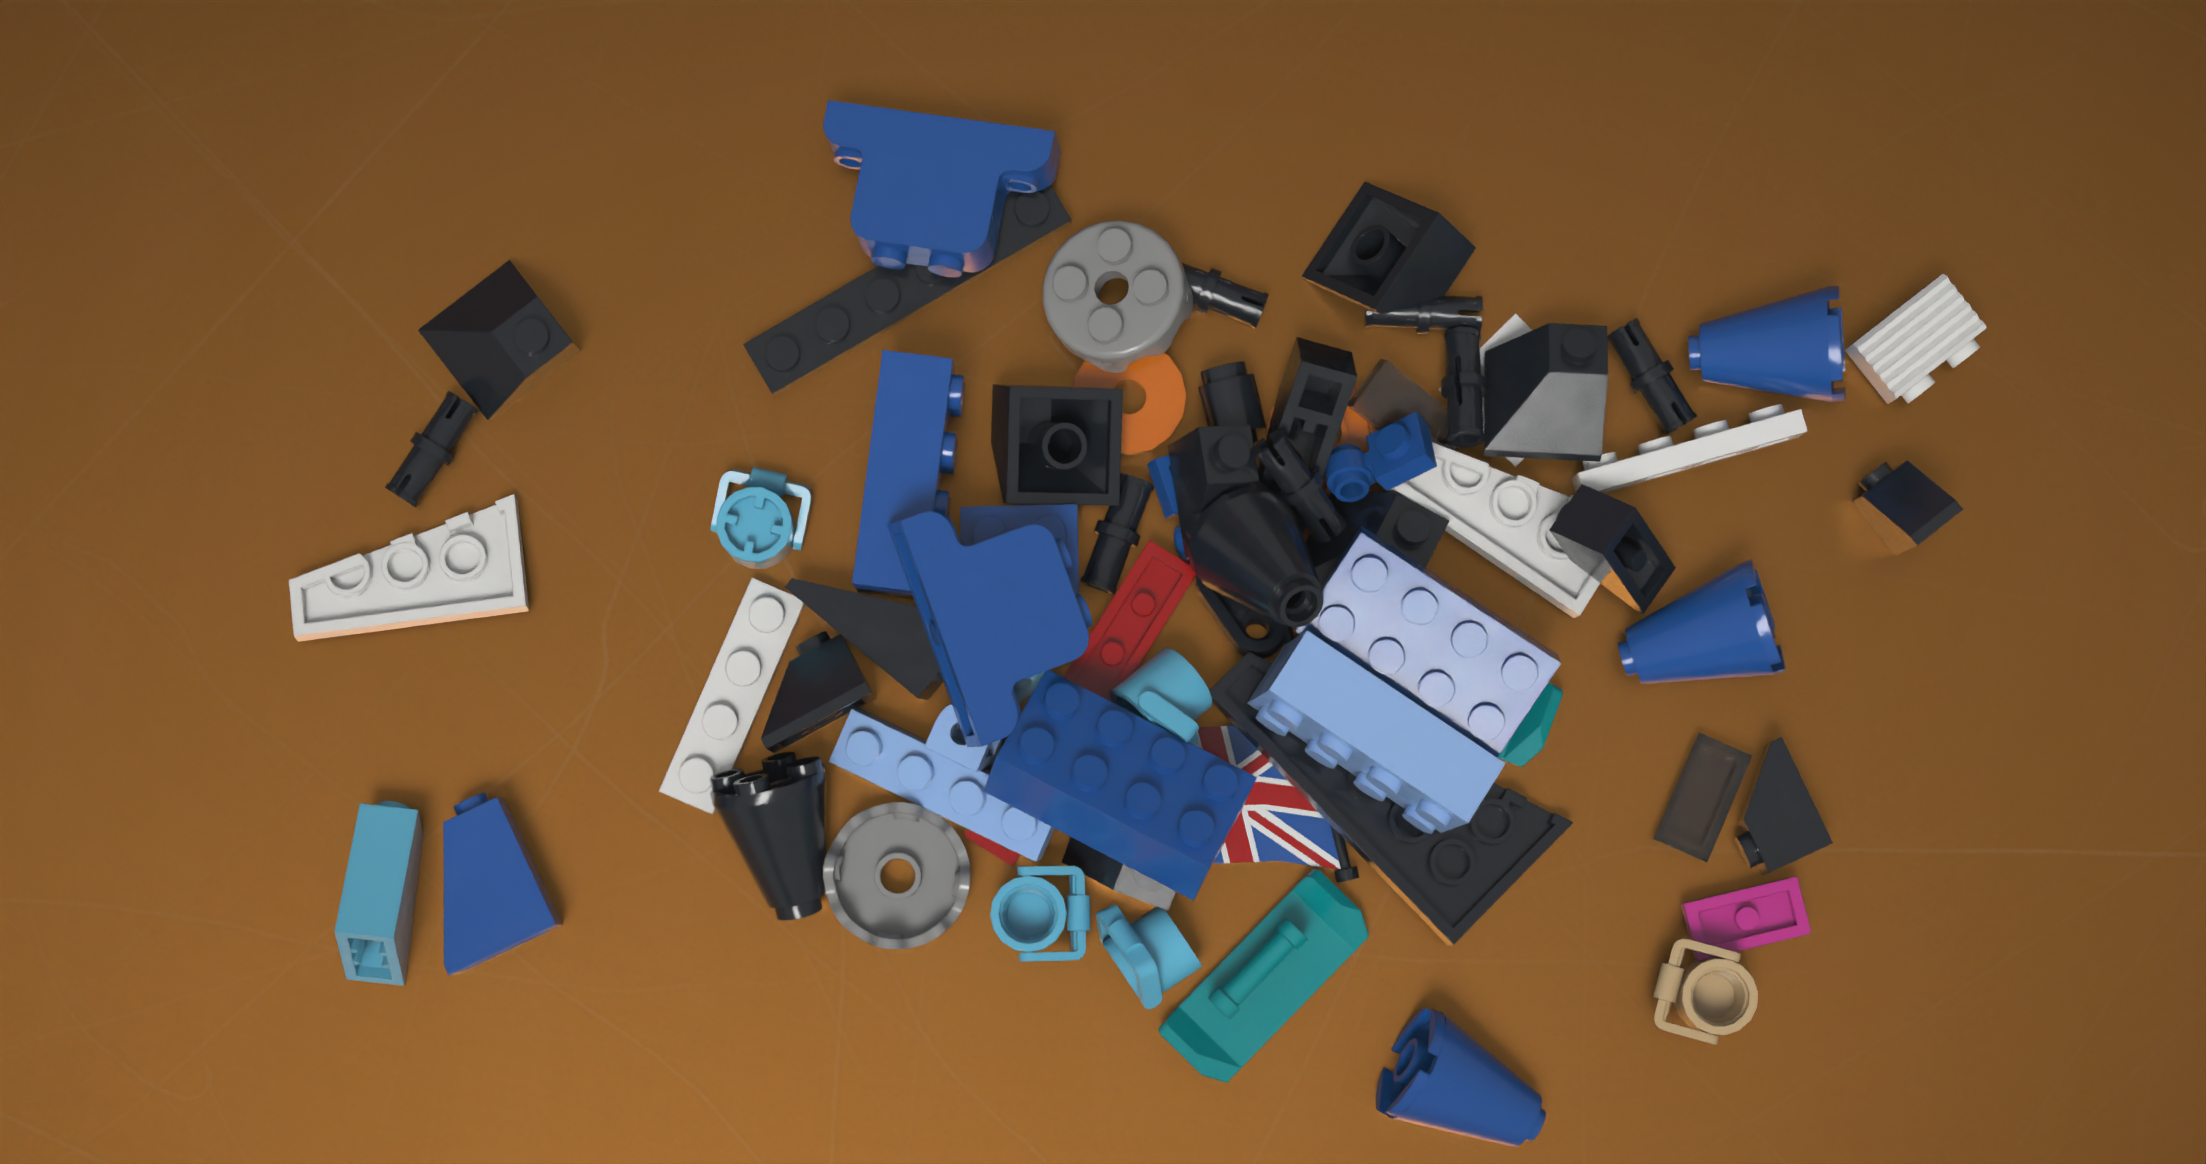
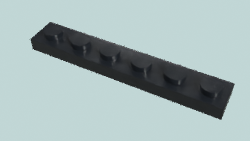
M1051 185L1033 193L1012 191L1005 200L994 258L983 270L978 272H962L960 277H945L932 273L928 270V266L907 263L903 269H889L877 266L743 345L772 395L776 396L1072 224V220Z

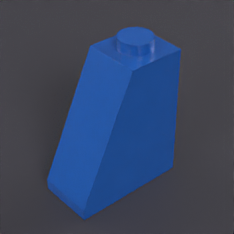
M486 792L455 805L453 808L457 816L443 822L444 966L448 975H458L563 925L505 799L496 797L489 800Z

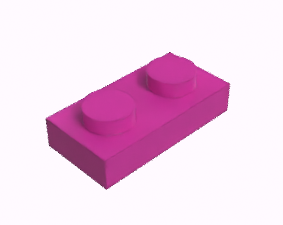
M1797 876L1681 904L1689 940L1734 952L1811 934ZM1692 950L1695 961L1716 957Z

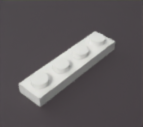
M1782 404L1749 413L1750 424L1729 429L1727 420H1722L1694 429L1693 432L1696 438L1694 440L1674 445L1672 437L1666 436L1638 445L1640 455L1618 461L1616 452L1602 454L1600 462L1582 461L1585 471L1579 472L1571 478L1575 493L1581 484L1599 492L1607 493L1799 438L1808 431L1802 410L1799 409L1785 413Z
M751 578L659 792L713 815L715 814L716 810L710 795L712 791L710 777L723 771L732 770L736 766L805 607V604L796 596Z

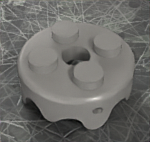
M1122 220L1105 221L1083 228L1068 238L1056 251L1047 267L1043 283V307L1047 321L1059 340L1071 353L1103 371L1111 373L1126 371L1128 365L1138 359L1163 354L1172 344L1173 338L1183 321L1191 317L1193 311V295L1180 258L1171 245L1156 231L1139 223ZM1122 278L1128 281V293L1121 302L1109 305L1100 301V290L1108 280Z
M891 802L866 809L852 817L844 825L826 854L823 865V880L831 909L838 921L848 931L876 947L884 949H909L924 945L941 936L957 920L966 905L971 887V866L962 840L947 821L922 806L906 802ZM904 859L914 868V884L904 893H892L882 883V870L891 860Z

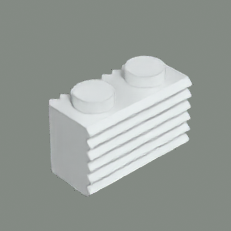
M1942 274L1849 346L1845 352L1887 404L1899 396H1902L1907 403H1910L1935 383L1929 373L1946 360L1952 368H1955L1977 351L1980 345L1974 338L1987 327L1979 319L1978 314L1972 310L1970 304L1964 300L1963 295L1950 282L1949 278Z

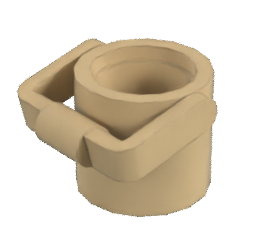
M1689 939L1676 941L1672 947L1668 964H1661L1653 994L1654 998L1659 999L1654 1015L1655 1025L1661 1030L1717 1045L1719 1036L1714 1034L1727 1035L1741 1030L1751 1021L1758 1003V990L1754 978L1743 966L1738 964L1741 954ZM1686 949L1723 958H1708L1695 961L1686 968H1681ZM1672 1003H1674L1677 1015L1690 1028L1667 1022Z

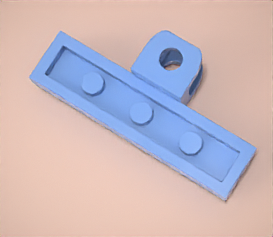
M952 704L945 707L939 714L927 740L859 707L851 709L829 762L1035 862L1042 859L1055 828L984 792L991 772L988 768L992 767L1003 739L982 747H967Z

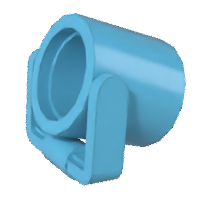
M753 467L752 472L730 469L720 479L711 531L717 532L724 549L741 565L752 569H766L779 564L790 553L791 549L802 550L813 501V491L808 485L787 480L788 474ZM731 482L749 486L734 492L728 497ZM784 494L802 497L797 527L787 504L779 496L783 497Z
M1167 647L1159 651L1110 691L1112 703L1196 746L1198 744L1197 731L1199 726L1194 720L1212 706L1210 691L1202 677L1182 655Z
M1076 866L1017 867V876L1023 877L1014 878L1003 885L992 901L990 917L993 930L997 936L1012 949L1024 951L1019 953V961H1069L1082 958L1086 952V931L1091 930L1090 895H1085V876L1083 871ZM1069 875L1067 911L1064 898L1057 888L1045 879L1034 876ZM1067 916V931H1070V952H1035L1045 949L1058 939L1065 927Z
M1116 904L1096 913L1100 942L1108 951L1145 1009H1153L1158 1006L1163 998L1162 993L1202 967L1200 961L1165 909L1155 907L1131 924Z

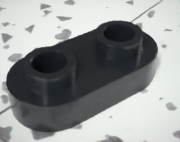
M1196 575L1195 590L1198 598L1238 653L1244 656L1246 653L1251 652L1260 658H1266L1280 649L1285 639L1287 625L1280 624L1207 588ZM1252 624H1260L1266 629L1267 634L1263 638H1252L1246 632V628Z

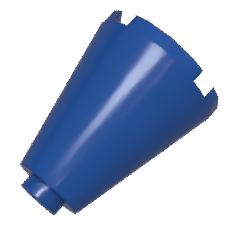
M1827 286L1700 323L1699 335L1689 336L1690 369L1701 370L1702 380L1705 382L1827 402H1845L1846 387L1834 388V381H1843L1842 373H1845L1842 307L1830 308L1829 300H1839L1841 295L1840 287Z
M1752 559L1737 564L1625 628L1627 640L1618 643L1620 657L1627 676L1638 674L1642 684L1764 676L1786 672L1781 645L1776 646L1774 638H1776L1774 620L1758 572L1754 570Z
M1424 1008L1408 1022L1392 1048V1051L1400 1054L1394 1072L1383 1068L1379 1078L1375 1096L1376 1109L1391 1119L1512 1147H1518L1525 1140L1532 1141L1535 1139L1544 1124L1546 1116L1545 1110L1541 1108L1542 1097L1538 1092L1443 1012L1433 1008L1431 1011Z

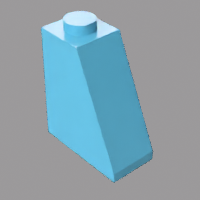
M383 801L377 805L361 803L359 805L334 931L346 980L405 985L423 831L419 811L410 809L399 802Z

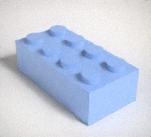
M1305 631L1283 646L1247 704L1259 711L1256 719L1265 727L1282 736H1286L1288 731L1308 744L1305 752L1313 759L1332 769L1339 764L1357 776L1353 783L1362 792L1379 801H1384L1388 797L1405 809L1402 814L1405 820L1429 834H1432L1435 829L1443 833L1469 823L1506 764L1309 631Z

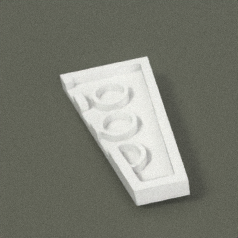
M1432 443L1437 467L1388 490L1389 493H1398L1449 520L1445 529L1446 532L1572 618L1581 615L1600 585V582L1568 558L1549 531L1556 521L1561 508L1574 495L1566 496L1540 486L1539 482L1520 475H1510L1489 467V464L1435 443Z
M515 494L495 501L496 505L469 515L466 512L445 520L446 524L414 536L411 533L390 541L391 545L363 556L358 553L290 579L289 589L294 637L299 642L529 611L519 507Z

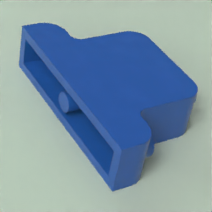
M830 100L827 103L823 122L825 135L834 153V162L846 168L860 170L850 217L853 231L862 250L871 257V261L878 266L889 269H903L907 263L928 266V270L932 273L945 277H960L962 272H978L983 270L992 262L995 255L1007 195L1012 191L1033 193L1050 186L1056 178L1061 156L1056 133L1050 130Z
M932 511L918 513L888 523L887 526L967 747H982L1009 736L1015 729L1018 717L1021 715L1020 706L1013 689L1014 685L1023 679L1078 659L1088 647L1089 633L1087 628L1092 626V618L1085 599L1079 593L1075 595L1067 572L1072 570V563L1066 545L1060 538L1055 539L1047 528L1037 524H1030L1013 528L963 546L950 517L942 516Z

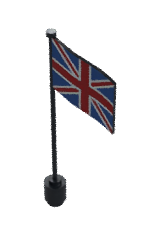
M1245 361L1220 365L1201 371L1200 375L1203 385L1198 387L1207 427L1250 425L1253 443L1259 442L1256 432L1267 428L1255 376L1254 374H1248ZM1288 625L1284 645L1295 639L1293 628ZM1235 726L1199 727L1197 731V747L1257 777L1241 813L1213 864L1283 861L1338 869L1334 871L1337 883L1359 878L1357 866L1351 867L1344 838Z

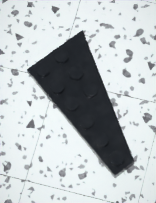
M1248 652L1209 689L1212 703L1448 946L1454 945L1573 824L1572 821L1556 813L1552 814L1527 801V798L1509 788L1504 789L1493 783L1469 823L1443 833L1436 829L1432 834L1426 833L1405 820L1402 816L1405 809L1388 797L1384 801H1379L1357 788L1353 783L1357 776L1339 764L1334 769L1324 766L1305 752V748L1308 745L1306 742L1289 731L1286 736L1279 735L1256 719L1259 711L1247 704L1272 663Z

